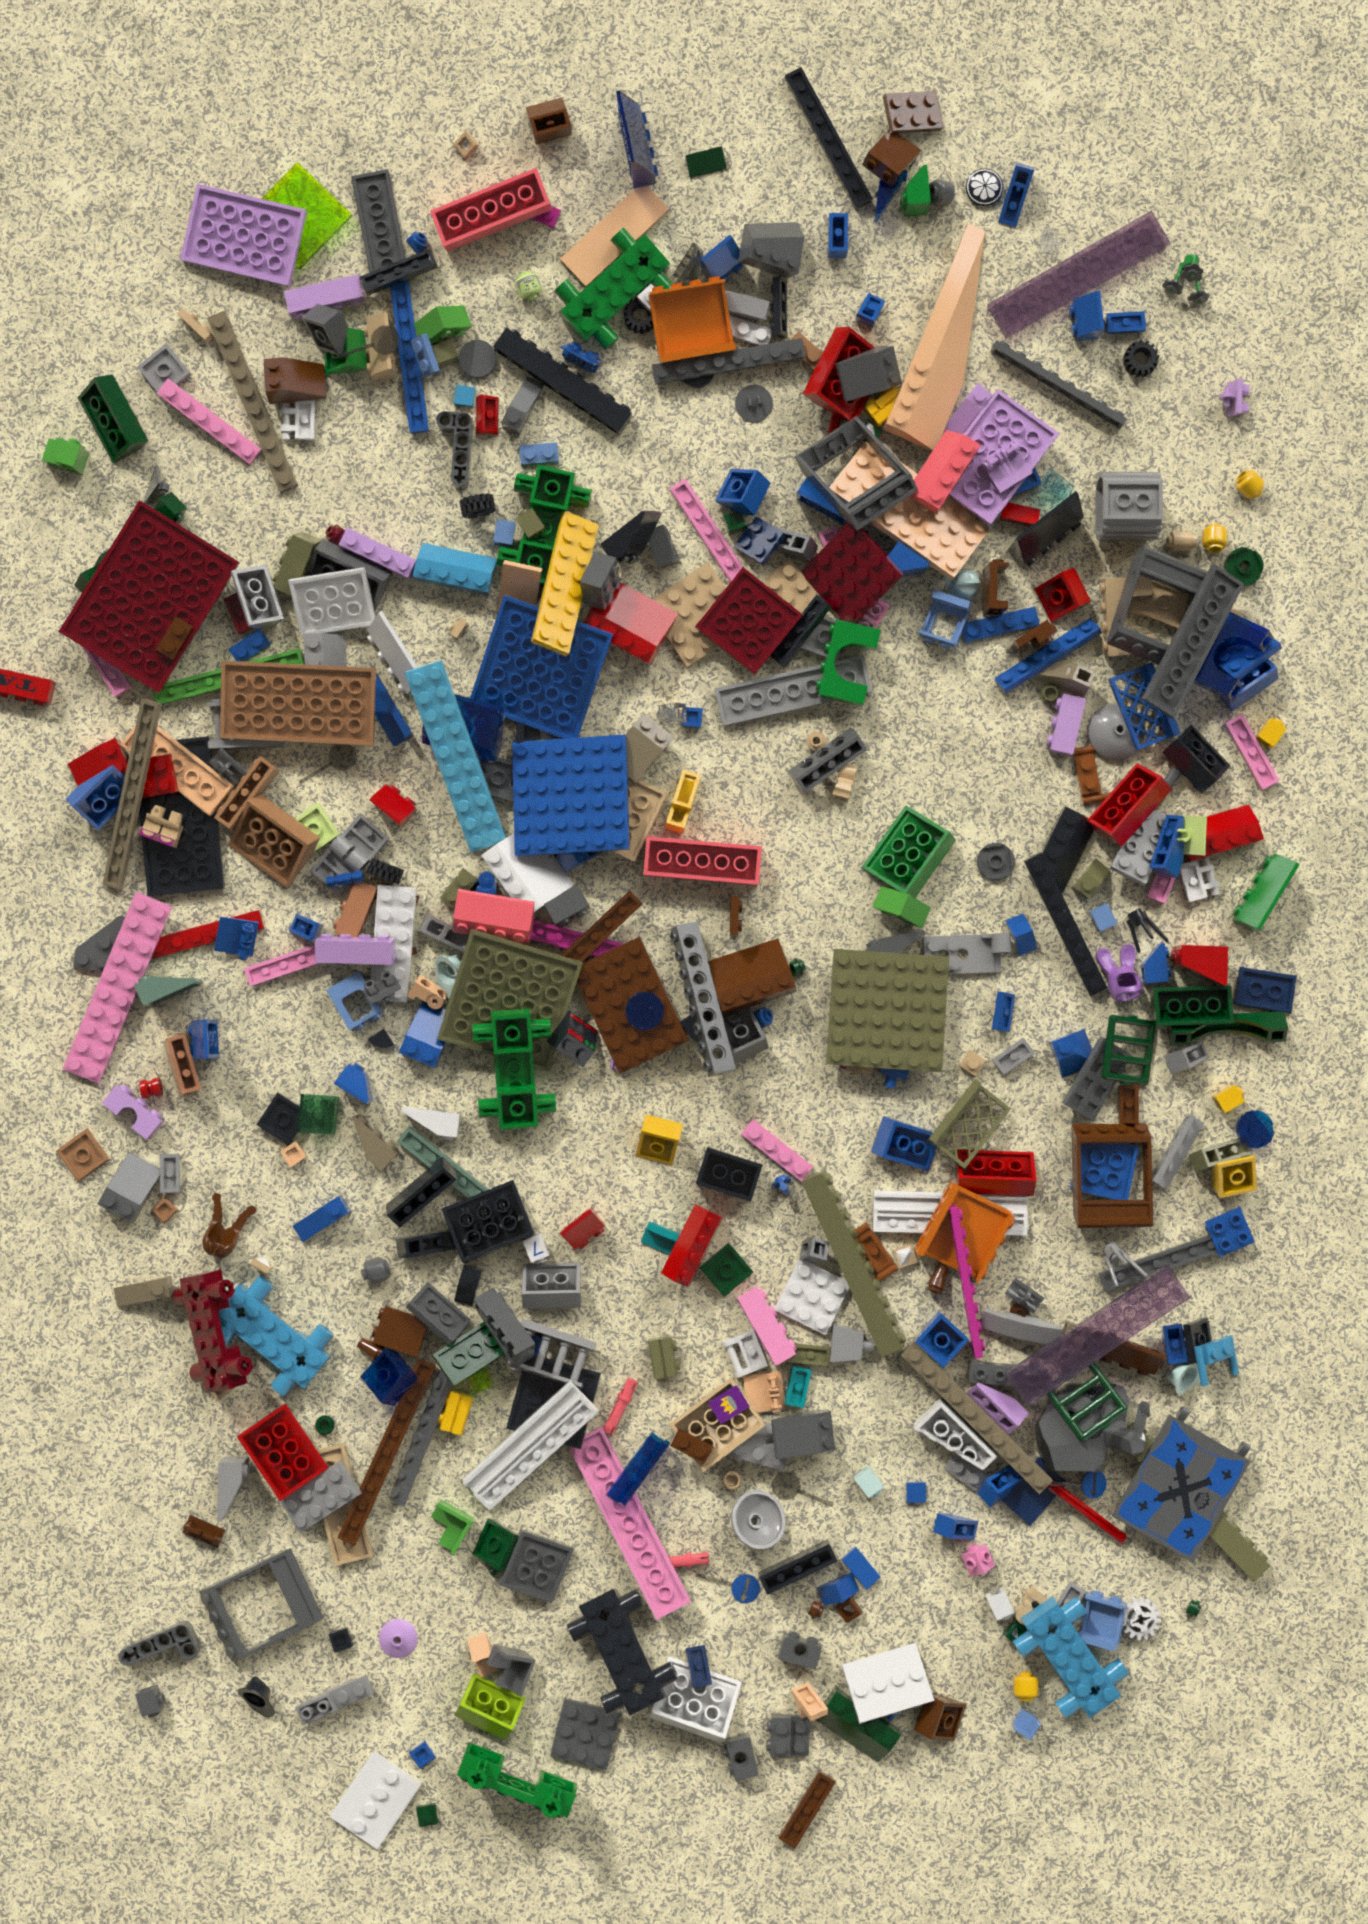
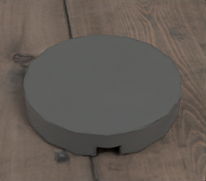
M471 340L461 348L459 364L463 372L469 377L476 379L484 378L495 369L497 363L496 352L488 342Z
M1002 843L985 845L977 856L978 870L989 880L999 881L1006 878L1015 866V857L1012 850Z

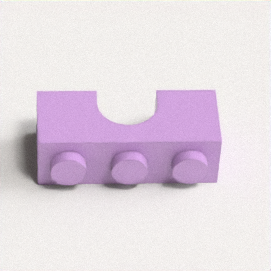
M116 1085L102 1104L115 1115H121L128 1107L134 1109L137 1114V1120L131 1128L146 1140L150 1139L164 1122L161 1119L162 1114L155 1109L150 1110L146 1106L148 1103L141 1097H134L131 1094L133 1091L128 1086Z

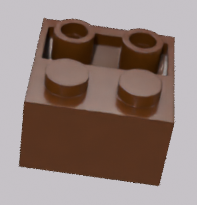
M562 97L526 107L536 145L572 135L569 116Z

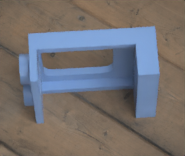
M934 590L932 605L923 628L918 633L922 640L927 643H933L934 641L940 643L939 646L945 649H950L951 647L956 649L972 609V604L968 600ZM939 612L958 618V623L951 640L930 633Z
M358 971L326 990L349 1030L354 1029L355 1032L365 1027L364 1023L371 1019L374 1022L381 1018V1013L384 1012L380 1004L375 1002L370 1004L372 1007L370 1014L358 1021H353L342 1002L343 998L357 990H362L363 992L365 989L364 982L366 980L362 971Z

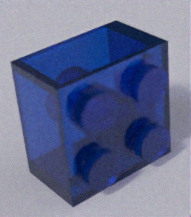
M387 1348L383 1349L360 1376L381 1403L395 1406L419 1378L397 1351Z

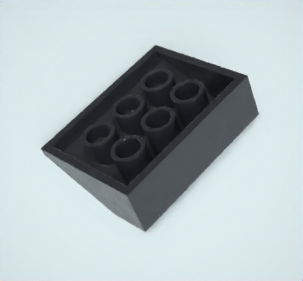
M1077 491L1072 493L1013 541L1008 551L1021 567L1025 565L1030 567L1037 561L1036 556L1040 553L1045 555L1052 549L1050 545L1055 541L1060 543L1067 537L1065 533L1069 530L1074 532L1082 525L1081 521L1084 515Z
M514 1180L441 1209L460 1259L464 1264L536 1235Z

